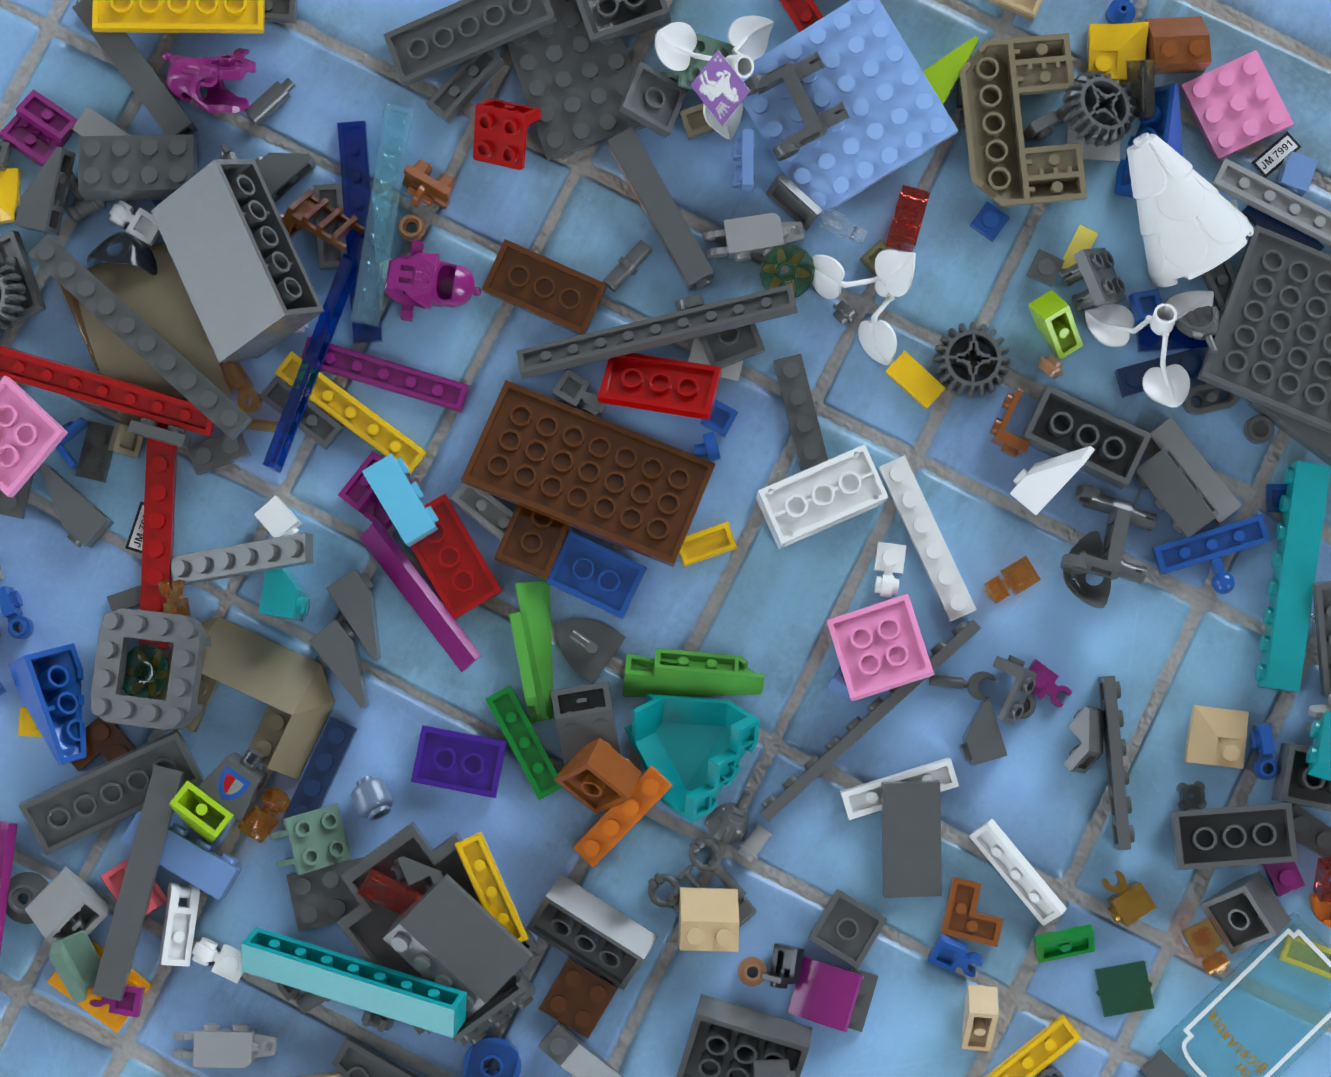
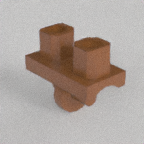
M422 159L413 167L409 164L406 166L403 172L405 176L402 185L408 188L406 193L413 196L412 206L418 208L422 203L429 206L435 203L446 209L450 204L455 179L446 173H442L437 180L430 177L432 167Z

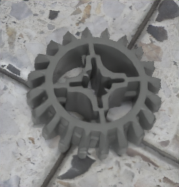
M1090 71L1074 79V83L1072 82L1069 85V89L1065 91L1066 94L1061 99L1064 103L1061 111L1067 114L1063 121L1070 122L1071 127L1069 131L1075 130L1077 132V139L1084 137L1086 145L1094 143L1095 147L1102 145L1106 147L1121 140L1132 128L1131 123L1135 119L1132 113L1135 107L1130 102L1133 97L1126 95L1127 87L1122 88L1119 85L1120 79L1113 81L1110 73L1103 76L1101 71L1094 73Z
M0 260V333H3L4 329L13 328L12 321L20 320L17 312L25 310L20 305L21 301L27 299L21 295V291L26 287L23 284H18L22 276L15 274L16 268L7 265L3 260Z
M971 322L969 330H967L964 323H961L958 326L959 333L954 328H950L948 333L951 338L945 335L940 338V341L945 346L937 345L935 347V351L942 355L934 356L933 362L942 363V365L936 367L934 371L935 373L944 372L945 374L939 379V382L944 383L949 380L951 383L948 385L947 390L950 392L955 386L958 387L957 396L959 397L962 396L964 390H967L969 399L974 397L975 390L980 398L984 397V387L990 393L994 392L995 386L993 383L1001 385L1004 381L999 375L1006 376L1009 370L1001 366L1008 365L1011 361L1007 357H1002V355L1009 352V348L999 347L1004 342V338L1000 337L995 340L993 338L997 332L995 329L991 330L989 334L985 333L986 324H982L980 329L976 330V323ZM968 339L964 353L950 355V350L954 344ZM977 340L989 348L993 357L980 351ZM970 352L973 355V359L978 360L973 369L970 361L965 360L970 355ZM950 364L962 368L967 381L957 376ZM994 365L992 373L988 378L976 382L979 368Z

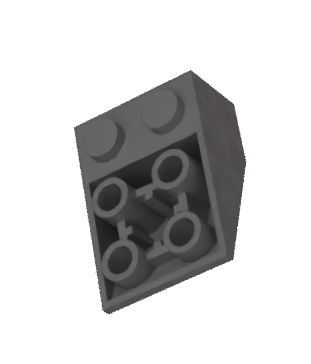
M608 681L551 691L564 767L584 745L598 738L608 742L621 755Z

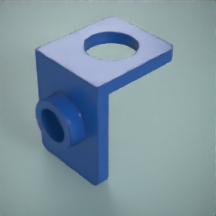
M82 417L78 418L75 422L71 421L62 426L68 434L56 446V449L66 462L75 469H78L80 465L64 445L90 425Z

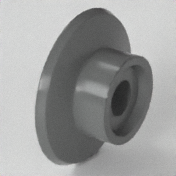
M23 872L13 876L10 879L6 914L18 923H34L25 911V907L49 884L47 880L33 872ZM24 893L27 894L29 897L27 903H24L22 901V895Z

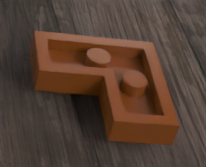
M952 876L940 933L998 947L1004 919L976 912L982 883Z

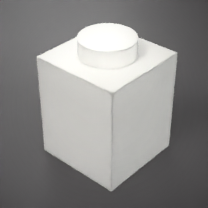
M274 496L254 514L274 538L298 534L300 531L298 527L302 525L294 513L277 496Z

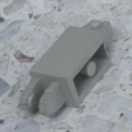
M767 213L724 220L722 230L706 232L702 236L703 241L712 242L725 239L726 242L725 247L711 248L705 251L706 258L728 256V259L735 258L736 262H742L752 259L751 256L759 254H762L764 258L774 257L778 247L784 249V246L803 241L804 231L802 222H781L777 214Z
M219 1023L203 1024V1028H199L196 1031L174 1032V1039L178 1041L194 1040L193 1049L180 1048L173 1050V1058H193V1068H246L256 1058L276 1055L278 1050L277 1036L258 1033V1029H249V1024H232V1028H220Z

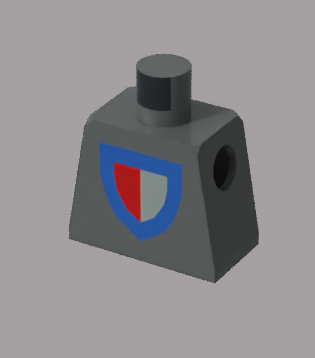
M249 747L243 757L235 752L228 755L198 786V789L232 813L239 821H242L251 814L267 778V774L257 767L264 757L263 753L254 747Z

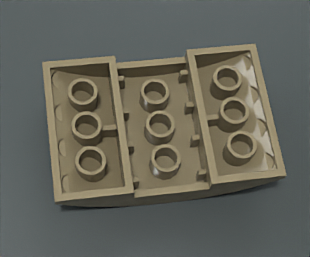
M165 242L149 247L157 262L158 271L156 275H151L140 267L130 264L104 262L87 268L92 275L226 396L233 394L223 364L218 362ZM78 301L86 332L102 375L185 398ZM116 410L121 423L128 426L131 420L140 422L142 418Z

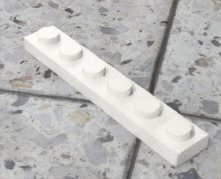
M905 455L878 467L949 622L977 610Z

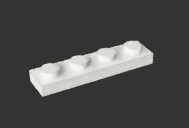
M948 757L842 790L840 794L849 820L882 810L881 782L939 780L940 792L958 787L959 784L951 758Z
M993 819L969 835L971 840L1043 926L1066 911L1067 908Z

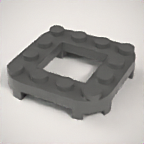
M125 608L105 614L99 630L91 686L90 708L92 713L109 723L163 730H183L184 727L190 724L196 715L201 714L203 705L197 704L205 647H211V637L207 636L204 627L198 621L199 619L180 614ZM130 638L174 643L166 700L122 695Z

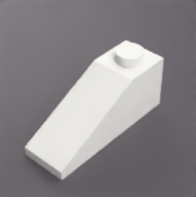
M1088 446L1037 462L1029 471L1023 468L1013 480L1017 485L1010 494L1037 515L1086 463L1095 449Z

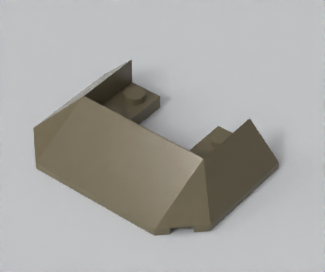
M1069 33L985 40L959 71L971 183L1001 207L1086 200L1087 192L1081 143L1025 148L1019 96L1065 92L1069 89V85L1072 82L1074 83Z
M215 617L202 622L201 624L207 636L211 637V647H205L197 703L203 705L201 714L196 715L192 722L184 728L193 732L197 731L219 682L269 705L250 747H254L263 753L264 757L260 763L266 765L268 769L299 780L335 703L322 664L221 617ZM173 647L162 668L164 670H167L169 675ZM169 676L166 680H157V694L155 697L150 695L149 698L166 700Z

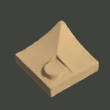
M1193 705L1187 732L1184 762L1244 769L1249 712Z

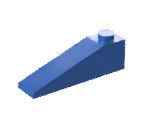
M1175 82L1152 88L1139 116L1140 126L1136 135L1130 137L1128 145L1130 147L1134 145L1133 140L1144 133L1156 134L1183 156L1179 85ZM1127 155L1125 160L1121 159L1118 165L1114 193L1119 196L1133 198Z
M74 643L24 655L9 664L17 691L58 765L86 758V727L82 720V706L85 705L84 695H81V680L84 677L83 668Z

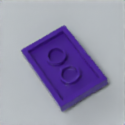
M422 725L411 782L496 798L507 741Z

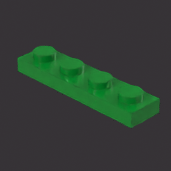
M510 685L487 697L485 700L538 800L563 788L554 781L558 772L512 686Z

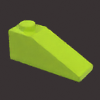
M976 36L923 71L943 106L960 77L959 71L969 61L978 44L979 38Z

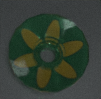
M784 244L775 247L766 254L761 263L760 279L762 286L765 290L792 284L794 297L801 296L808 290L813 281L815 272L813 260L806 250L797 245ZM787 265L789 267L788 272L781 274V268Z
M147 644L136 646L128 652L123 690L128 696L154 699L163 692L170 675L169 660L165 653L157 646Z

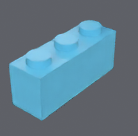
M391 453L364 469L362 473L404 543L410 547L437 531L438 528L435 522L439 521L431 506L425 508L420 499L424 494L416 481L412 484L406 476L410 471L403 459L400 457L396 460L395 456Z

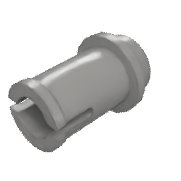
M757 825L743 845H739L740 850L737 853L750 863L754 859L757 860V854L772 835L763 827Z

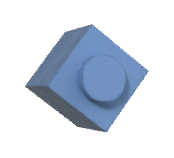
M1291 151L1283 160L1275 184L1302 197L1309 190L1318 160Z

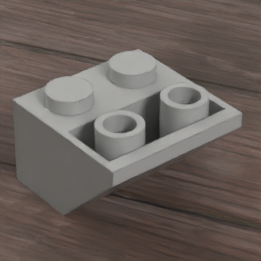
M65 866L25 907V911L44 938L52 944L81 930H84L89 935L108 915L109 901Z

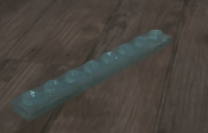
M388 103L384 106L350 322L376 327L380 323L413 109Z

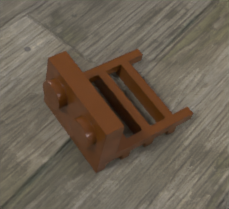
M311 189L288 206L286 212L280 215L290 238L304 228L341 251H344L347 245L339 240L351 229L360 234H363L366 229L357 223L358 217L355 215L348 218L342 214L344 209L340 206L333 209L328 206V199L323 198L320 201L313 197L315 191ZM323 211L329 214L317 227L310 223ZM337 220L344 223L332 236L325 232Z

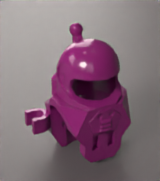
M243 48L236 49L233 55L223 54L218 57H184L172 55L170 52H164L162 55L163 60L171 64L166 78L168 90L182 102H189L192 99L200 109L209 113H239L249 108L248 100L230 92L225 87L223 80H242L246 73L256 72V63L244 58L246 54H249V49ZM200 84L208 88L205 99L200 94Z
M412 240L410 255H402L389 260L384 293L396 303L402 304L401 320L412 322L414 306L431 310L432 306L459 307L466 304L472 295H481V289L475 287L472 272L467 267L439 260V254L423 253V241Z

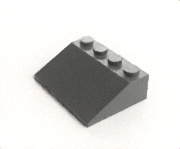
M576 0L590 42L646 32L671 23L670 11L666 0Z
M448 874L402 913L382 938L427 980L467 992L466 1016L468 1018L485 1005L533 955L530 950Z
M701 994L676 1077H753V1060L789 1059L790 1071H795V1076L800 1077L810 1048L812 1027Z

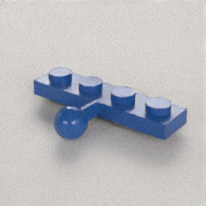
M1260 514L1191 535L1190 537L1152 547L1151 549L1160 575L1210 560L1214 572L1211 581L1212 588L1217 593L1227 594L1234 588L1235 580L1230 573L1225 571L1221 556L1264 544L1271 540L1263 515Z

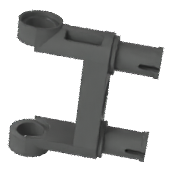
M818 52L795 64L794 62H788L765 75L757 74L744 81L750 90L747 96L756 93L760 95L785 82L806 125V128L781 140L782 143L772 150L777 161L793 156L800 151V147L825 135L828 132V128L850 118L843 102L820 114L814 111L801 82H803V78L825 68Z
M1077 486L1075 493L1076 501L1082 503L1083 507L1107 513L1109 516L1100 558L1080 553V555L1064 554L1061 561V569L1075 574L1088 572L1111 580L1118 579L1119 577L1142 584L1146 577L1142 573L1147 572V567L1126 562L1122 558L1128 526L1130 524L1152 531L1156 525V521L1152 520L1157 519V514L1136 509L1131 502L1102 494L1101 489L1095 486Z

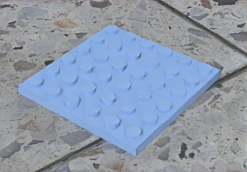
M850 0L754 60L753 73L748 77L750 78L757 74L765 75L788 62H794L795 64L818 52L825 68L803 78V82H801L814 111L820 114L840 104V102H843L847 110L849 119H845L828 128V132L825 135L800 147V151L793 156L777 161L786 177L823 210L818 218L958 133L957 127L880 0ZM785 82L760 95L756 93L746 96L742 101L773 155L772 150L782 143L781 140L806 128Z

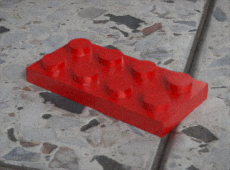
M636 353L609 358L599 390L598 401L604 404L710 420L722 369L718 366Z
M443 494L424 505L425 508L431 506L439 521L435 522L438 530L410 547L453 619L456 620L502 593L503 590L448 496Z

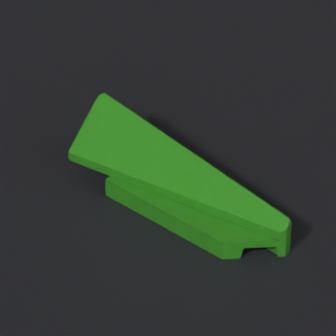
M546 580L516 583L520 612L509 614L525 701L529 709L531 723L554 718L551 691H553L550 584L546 583Z
M656 648L654 659L626 654L623 696L646 697V694L668 696L757 695L763 691L765 675L763 673H754L749 669L748 661L742 656Z

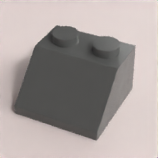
M1260 871L1233 882L1201 903V906L1232 954L1277 936L1291 921Z

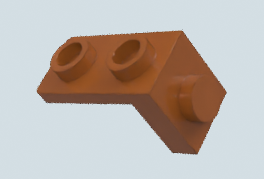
M1017 388L1013 394L1008 392L1002 404V408L1006 409L1002 419L996 418L990 430V433L994 434L991 442L1002 447L1001 451L1012 457L1024 455L1031 443L1005 431L1023 392L1020 388Z

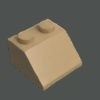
M680 887L678 947L680 950L738 952V889Z

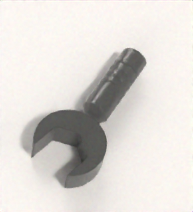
M984 671L974 673L968 681L959 677L933 675L930 676L929 686L955 689L967 688L973 698L987 700L991 697L980 694L978 683L984 678L996 681L992 674Z

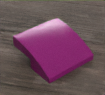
M33 89L15 108L17 114L1 130L0 139L4 142H9L11 147L40 167H43L57 147L63 148L74 132L72 127L78 119Z
M372 451L338 496L374 523L379 520L384 528L388 530L393 523L362 473L364 469L383 459Z
M804 956L800 984L795 985L788 1013L847 1032L863 975Z

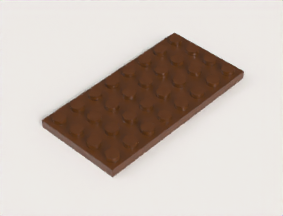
M505 380L461 478V482L674 567L714 470L715 463Z

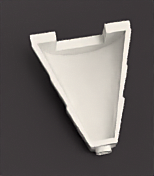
M1144 133L1133 140L1134 145L1127 149L1133 198L1137 201L1140 232L1144 241L1148 273L1155 287L1162 288L1177 285V279L1181 277L1188 278L1189 280L1198 277L1232 257L1248 243L1245 237L1247 235L1249 237L1253 236L1254 233L1248 218L1225 199L1216 187L1192 169L1193 165L1156 134Z

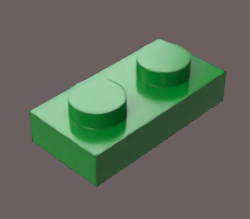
M1091 924L1034 936L1035 955L1038 963L1095 951L1094 931Z

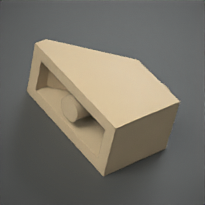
M968 985L963 1010L961 1049L991 1050L999 1017L997 987Z

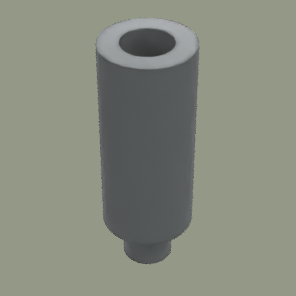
M289 78L281 84L277 81L254 101L248 109L244 110L245 113L259 126L291 97L289 92L295 87V84Z

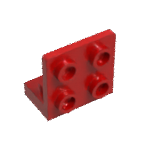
M493 98L476 104L473 159L517 170L524 169L527 127L541 119V109Z

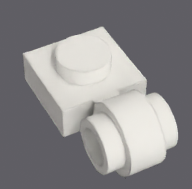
M121 200L118 204H114L109 212L111 216L108 220L120 228L128 225L125 230L126 233L133 235L146 245L152 247L160 234L153 215L140 207L134 215L135 209Z
M877 543L874 571L883 572L882 576H876L874 593H879L880 597L891 598L892 595H898L899 579L894 578L893 574H903L906 545Z
M202 937L201 941L196 942L192 954H194L192 957L193 961L204 966H208L209 962L214 961L215 964L211 972L234 983H239L244 973L242 971L240 950L224 944L221 952H218V949H216L218 944Z

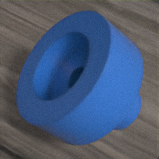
M1114 0L1111 2L1106 11L1107 22L1109 24L1131 23L1136 14L1133 3L1129 0Z
M714 432L702 434L704 443L694 445L696 456L707 454L710 462L721 459Z

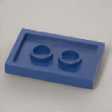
M570 531L555 561L550 576L545 582L623 619L647 567Z

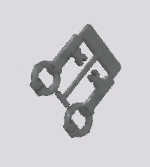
M698 837L695 843L692 842L689 845L691 847L689 858L692 865L684 869L677 878L669 874L657 873L654 879L651 878L648 881V895L651 902L659 907L672 908L679 916L680 884L678 880L686 877L694 888H702L689 872L693 870V867L701 871H713L726 888L738 889V901L742 899V903L739 905V927L756 913L755 907L744 897L747 893L721 864L722 850L719 843L710 838ZM706 845H709L715 851V858L711 859L708 864L700 863L696 854L701 851L700 847L703 849ZM667 881L673 886L674 893L667 900H661L655 894V890L660 887L658 884L662 885Z

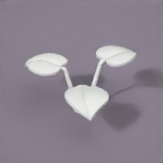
M750 15L736 19L729 27L727 38L734 47L732 49L734 55H729L725 59L740 78L751 76L754 70L753 61L765 53L774 21L762 16ZM670 23L659 29L655 35L657 55L661 62L671 70L682 71L687 69L690 57L706 61L713 57L692 52L696 47L697 37L693 28L686 23ZM704 103L703 114L708 125L725 139L731 140L741 121L743 103L739 104L723 125L719 123Z
M892 249L883 250L875 259L877 276L851 282L842 281L845 271L836 259L827 255L811 257L808 266L809 272L812 274V284L816 291L826 299L839 297L841 287L848 288L876 283V292L878 295L886 297V299L872 315L871 321L864 320L860 323L858 336L862 348L873 360L883 365H891L897 349L896 334L887 322L878 320V316L891 301L895 300V297L903 296L908 292L914 276L916 253Z
M1189 291L1171 297L1166 304L1158 305L1154 310L1153 316L1147 315L1146 319L1134 328H1132L1135 323L1132 312L1125 306L1118 304L1103 305L1095 309L1086 310L1084 314L1085 321L1093 337L1100 343L1110 347L1126 345L1129 341V333L1135 334L1147 324H1150L1155 334L1162 335L1160 367H1153L1147 370L1143 377L1142 385L1145 393L1152 400L1171 408L1178 407L1188 396L1190 378L1187 371L1181 365L1172 364L1166 367L1169 333L1172 331L1178 318L1199 307H1212L1214 292Z

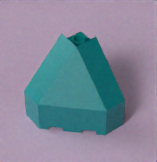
M646 694V703L633 709L632 724L624 727L645 770L647 771L654 765L673 785L661 798L662 803L693 823L713 812L719 803L715 798L724 785L730 786L742 768L738 763L746 751L751 753L757 745L760 719L730 700Z

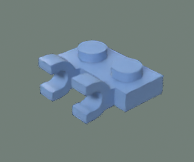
M742 129V138H736V147L733 148V161H738L741 158V166H736L732 188L741 186V192H753V188H755L754 129Z

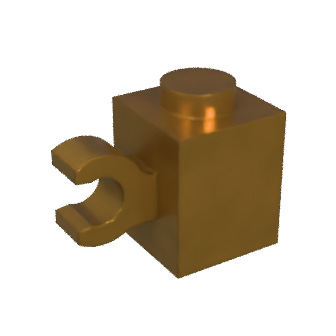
M1114 871L1118 878L1116 885L1111 886L1106 878L1101 880L1105 889L1117 892L1106 899L1110 904L1107 910L1116 923L1121 922L1129 926L1157 908L1142 883L1134 881L1127 885L1122 872Z

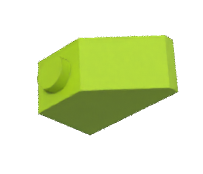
M1053 290L1048 291L1028 304L1035 325L1059 360L1083 347L1069 305Z
M188 780L169 803L188 827L211 844L234 816Z

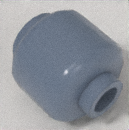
M366 776L356 782L357 787L353 789L351 797L361 817L374 821L390 813V807L394 801L384 779Z

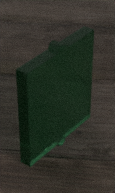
M1145 960L1094 969L1098 986L1096 995L1100 996L1104 1017L1154 1008L1150 989L1152 982L1148 979Z

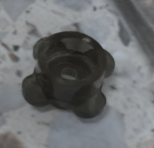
M1196 781L1194 784L1179 783L1176 787L1180 798L1178 807L1182 811H1187L1189 808L1204 809L1207 805L1204 792L1205 785L1200 781ZM1193 793L1194 798L1190 799L1189 794Z

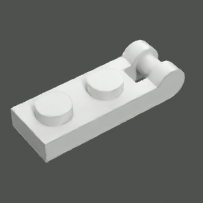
M170 882L168 885L167 906L158 962L160 965L190 967L200 889L193 884H189L186 887L180 886L179 883ZM179 898H187V906H178Z

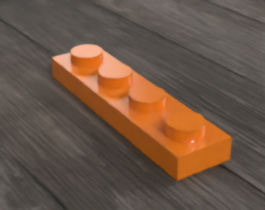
M652 765L639 778L630 799L611 807L573 848L592 868L596 867L673 785Z

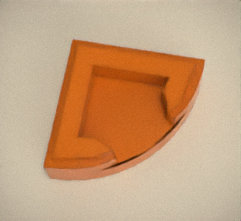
M1310 893V906L1315 917L1324 925L1331 927V898Z

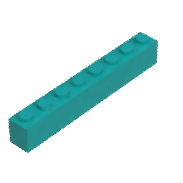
M1297 460L1290 463L1283 473V483L1286 484L1285 495L1281 496L1279 502V511L1282 512L1281 523L1277 524L1275 530V539L1278 540L1277 551L1273 552L1271 558V567L1274 568L1273 579L1269 580L1267 586V595L1270 596L1269 607L1265 608L1263 614V623L1266 624L1265 635L1261 636L1259 651L1262 652L1261 664L1258 663L1255 671V679L1258 680L1257 687L1290 693L1300 692L1313 600L1312 583H1315L1331 471V466Z
M257 927L241 943L243 972L454 1038L466 1020L467 992Z

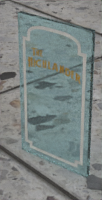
M1295 912L1289 915L1291 921L1277 936L1265 940L1257 946L1158 1043L1160 1049L1164 1050L1189 1077H1280L1331 1027V949Z

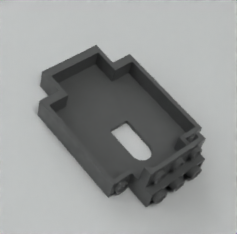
M413 821L341 874L340 877L356 897L359 904L341 916L337 923L365 961L427 980L382 939L395 920L425 894V879L406 887L395 881L391 871V867L394 866L392 860L404 856L441 871L443 877L448 874L480 904L454 845L456 842L463 840L458 832L433 849ZM522 922L529 939L521 943L533 953L532 957L528 960L530 961L537 955L535 950L538 949V942ZM521 968L485 1005L469 1018L466 1016L465 1022L454 1038H452L455 1043L459 1040L463 1046L469 1042L472 1044L477 1043L486 1036V1029L493 1024L496 1027L502 1025L510 1018L509 1012L516 1007L521 1010L534 1000L532 996L535 994V988ZM413 1026L419 1035L425 1031H427L428 1034L432 1032L420 1027Z

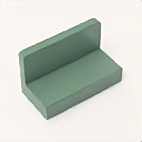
M81 930L53 942L49 952V959L74 1004L86 1000L88 988L95 984L101 962L87 933Z

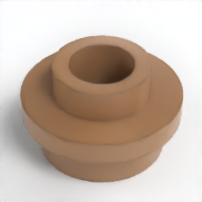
M407 214L400 219L398 232L405 241H419L425 235L426 224L419 215ZM411 224L417 225V230L414 233L407 231L408 226Z
M1049 355L1047 358L1044 356L1039 358L1041 361L1037 367L1054 380L1059 374L1063 375L1064 372L1060 369L1063 364L1052 355Z
M748 957L739 964L738 976L745 985L757 986L764 981V979H760L761 972H767V969L761 959ZM749 967H756L758 969V974L755 977L747 975Z

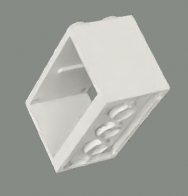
M865 444L758 490L756 500L778 550L882 505L889 498Z

